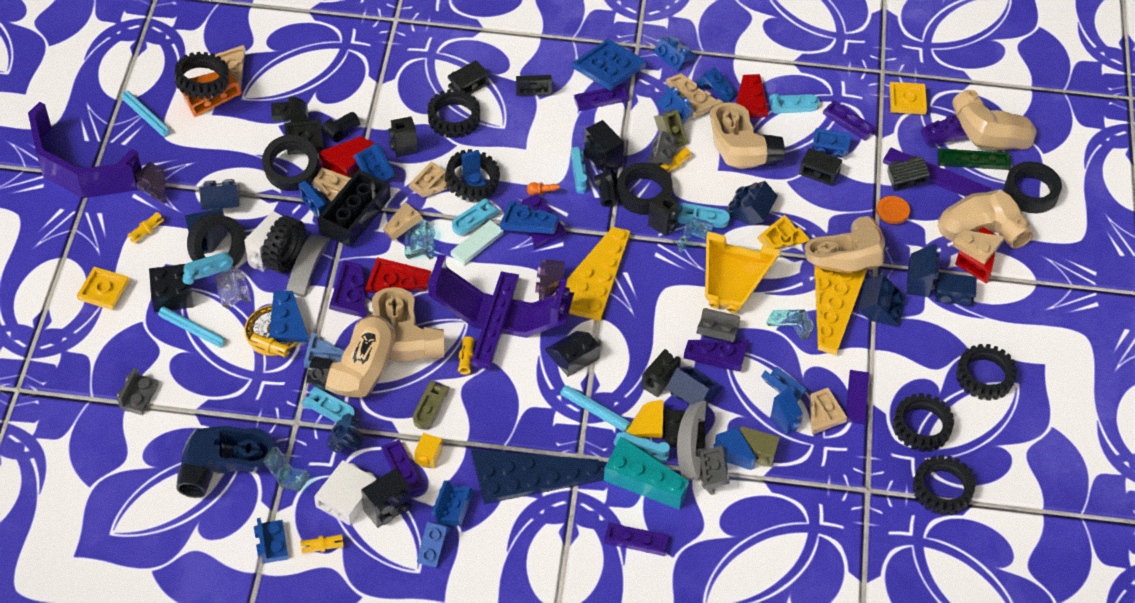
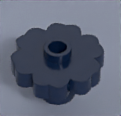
M348 413L341 420L337 421L327 440V447L335 453L341 452L344 446L348 449L357 450L364 439L361 432L356 430L358 419Z

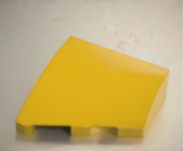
M785 215L757 237L764 246L775 249L806 243L810 240L800 227L796 229Z

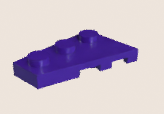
M950 114L942 121L937 120L922 127L920 132L927 145L969 139L956 114Z
M538 193L522 200V205H528L532 210H542L553 214ZM559 222L554 234L529 232L534 250L565 236L566 229Z
M343 260L329 309L362 318L367 317L362 264Z
M688 340L683 358L740 372L749 340H742L741 343H732L726 340L724 342Z

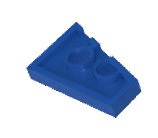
M510 200L500 222L501 230L554 234L559 218L557 215L542 210H532L525 204L522 206L517 205L515 201Z
M273 291L269 338H275L277 342H309L293 291Z

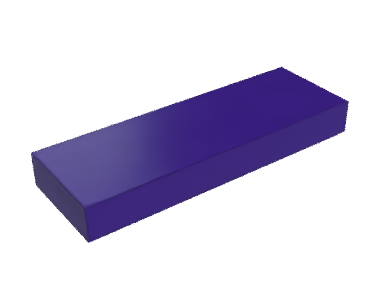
M619 85L611 91L604 88L574 94L573 99L578 111L627 102L629 101V95L625 86Z
M836 101L830 103L823 110V115L864 141L876 131L874 125Z
M849 371L845 412L847 416L846 422L865 424L869 372Z
M400 439L381 446V451L391 470L396 468L409 483L411 495L423 491L424 486Z
M608 523L604 544L665 557L670 535Z

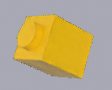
M423 433L414 451L415 463L422 467L434 469L443 449L442 438Z

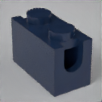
M939 272L935 283V302L973 306L974 297L976 298L977 277Z

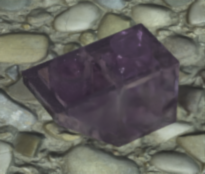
M149 162L135 174L136 186L140 191L148 193L154 200H159L165 204L167 202L164 170Z
M542 259L541 267H537V278H540V282H536L535 293H539V300L550 297L559 289V279L564 278L565 261Z

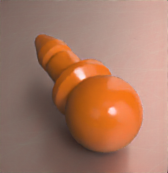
M531 182L527 186V193L530 196L537 193L544 195V192L559 189L560 185H544L543 182H539V184Z

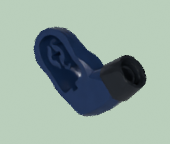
M231 426L194 430L182 452L181 466H179L177 474V491L186 497L201 498L205 496L214 472H253L263 469L270 462L274 452V443L270 435L262 429H243Z

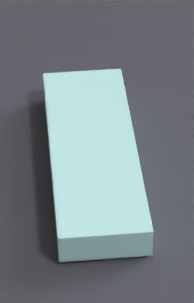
M490 220L451 250V256L465 265L504 234V230H501L498 225Z

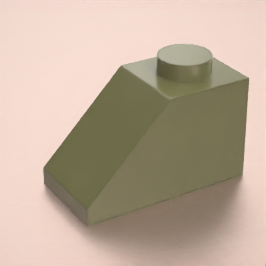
M678 109L667 110L654 116L659 133L664 131L678 138L676 148L689 143Z
M741 426L740 432L755 455V462L762 466L772 467L780 437Z

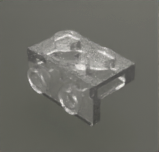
M234 266L214 277L221 304L226 309L240 300H244L247 303L252 301L250 297L251 291L245 281L246 275L242 270H238Z

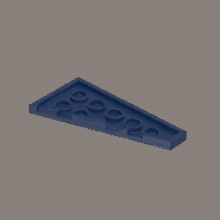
M471 449V456L484 504L604 480L599 459Z

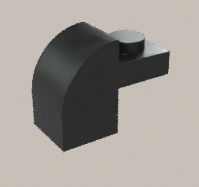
M288 97L289 102L271 103L272 121L291 120V123L309 121L308 106L304 100L298 97Z

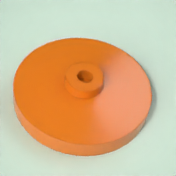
M886 196L878 202L876 212L884 222L900 224L908 219L910 207L900 197Z

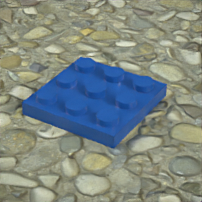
M606 39L572 62L573 69L610 91L646 67V60L610 39Z

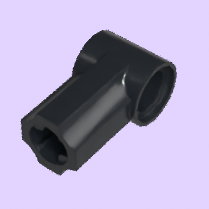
M354 111L349 112L337 120L329 119L325 121L322 131L333 142H339L343 139L346 132L360 125V120Z
M611 169L594 176L603 207H613L617 203L615 185H617L618 179L614 170Z

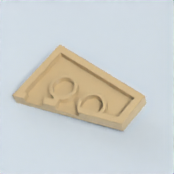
M681 73L666 79V84L670 88L674 86L681 92L679 96L682 99L685 96L693 103L691 107L695 111L691 115L692 119L710 112L712 107L723 103L720 99L716 100L707 90L703 91L698 88L695 82Z

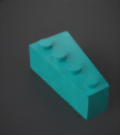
M621 436L604 470L605 482L676 509H680L687 494L689 482L687 479Z

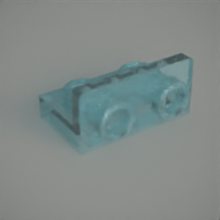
M426 220L418 222L405 232L404 255L407 259L424 254L429 260L433 259L435 229Z

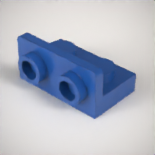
M666 84L667 92L656 104L664 112L678 109L682 124H684L695 111L691 107L693 103L685 96L682 99L679 96L681 92L674 86L670 88Z
M306 181L299 183L300 197L318 218L329 205V202L317 188L309 186Z
M775 367L771 373L765 370L761 375L764 382L778 393L789 387L797 402L807 391L805 387L778 367Z
M261 517L256 518L257 526H253L255 539L259 538L260 541L259 544H256L257 555L262 556L263 564L289 560L283 520L262 523Z

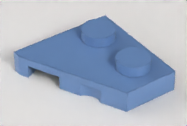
M311 333L304 359V368H309L314 356L334 358L335 361H341L344 350L334 347L327 340L325 342L320 340L315 333Z

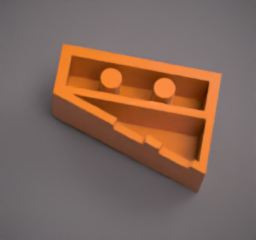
M229 70L228 86L221 95L218 94L215 98L211 95V99H207L206 96L203 99H199V96H197L195 99L192 98V94L189 97L185 95V92H181L195 118L242 94L238 82ZM213 72L188 79L206 83L216 80L219 75Z

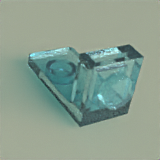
M693 217L691 222L687 223L684 228V236H680L678 239V254H683L692 235L706 239L707 232L713 233L714 224Z
M805 309L772 310L766 321L767 326H793L800 339H808L814 327Z
M273 447L263 460L281 488L300 491L310 478L307 470L292 468L278 447Z

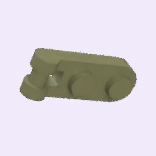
M434 381L429 382L413 413V424L415 427L427 429L432 425L445 397L448 396L450 386H440Z

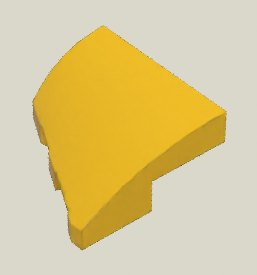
M656 400L644 404L626 432L639 438H662L664 400Z

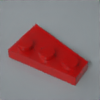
M749 74L742 77L736 104L744 106L748 110L749 118L768 117L760 74Z
M377 257L365 292L376 293L384 288L392 287L403 288L407 291H426L432 271Z

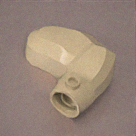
M965 90L957 94L952 100L956 116L965 134L976 147L993 150H1025L1033 146L1037 131L1034 124L1027 117L1005 111H990L985 107V104L975 90Z
M1000 189L984 193H973L964 197L942 212L937 224L940 234L950 241H954L963 230L978 232L983 226L992 232L999 233L1014 249L1025 246L1034 236V231L1020 207L1010 195Z
M865 216L854 220L851 225V233L813 238L805 244L804 250L806 259L816 267L840 273H852L862 269H877L883 264L885 259V239L877 222L873 218Z
M397 287L384 288L376 292L372 298L373 315L387 319L395 328L396 340L388 360L408 363L422 359L436 361L439 358H444V329L429 327L421 329L417 327L413 311L415 298L411 292Z

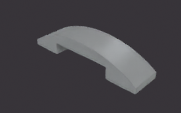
M311 234L295 261L286 291H293L294 295L305 297L321 254L325 253L330 242L329 237Z
M706 401L692 404L687 408L678 431V464L681 476L688 481L700 477L701 458L695 456L698 422L705 420Z

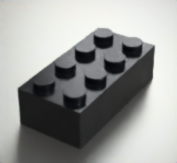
M358 169L317 218L319 233L351 247L390 200V184Z

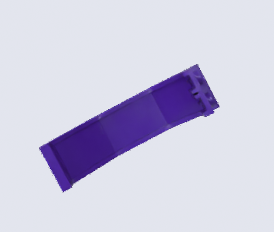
M39 101L28 112L35 150L44 178L82 198L137 191L136 182H139L143 176L138 151L131 149L118 163L113 165L78 168L43 149L42 138L52 129L46 105Z
M438 254L428 283L429 296L471 327L482 329L493 295L483 293L449 269L446 265V255ZM560 278L559 290H556L555 295L536 302L513 299L502 333L527 338L565 324L574 296V292H570V288L567 287V279Z

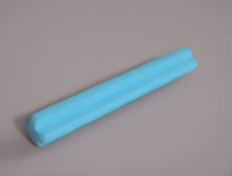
M125 91L121 94L122 99L163 137L170 134V128L131 92Z
M161 307L158 312L161 318L219 348L223 347L226 341L222 336L166 307Z
M568 385L562 388L560 394L619 430L625 432L630 426V422Z

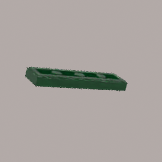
M938 148L937 150L938 166L1010 170L1011 168L1010 153L943 148Z

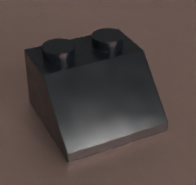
M575 331L545 348L548 355L567 377L600 358V344L589 332Z

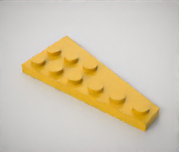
M612 227L567 278V287L570 288V292H574L568 314L601 321L630 237L629 230Z
M814 265L818 350L837 355L867 269L852 273H840L821 269Z

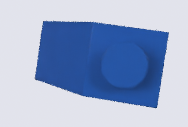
M787 387L774 397L770 420L786 435L791 431L798 430L802 424L803 412L792 390Z
M738 427L716 435L713 448L723 445L727 463L748 470L754 469L756 457Z

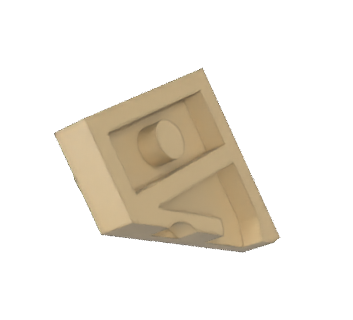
M432 161L409 183V188L423 198L450 189L446 186L445 170Z
M322 167L314 179V185L331 202L351 178Z
M405 202L385 225L383 231L394 241L423 220L419 212Z
M963 230L953 241L952 246L985 264L1003 243L1004 237Z
M829 388L810 395L812 435L847 421V416Z

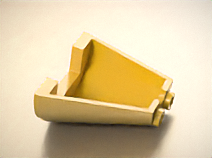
M707 232L705 298L709 301L708 305L712 308L718 309L721 307L731 313H737L777 260L780 250L762 245L760 252L727 244L726 236Z

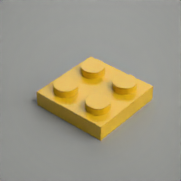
M890 82V112L926 115L925 84Z
M93 267L79 290L77 299L113 310L130 282L129 277Z

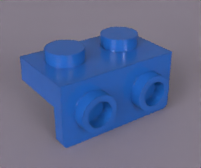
M674 36L660 38L654 53L675 70H680L684 62L695 60L697 55L692 52L690 47L682 45L678 38Z
M816 128L812 149L825 154H833L835 157L847 156L851 134Z
M378 143L353 155L361 171L383 181L395 176L392 165L386 159L384 150Z
M444 480L435 505L432 508V515L437 522L443 525H462L474 490L471 487H453L449 480Z

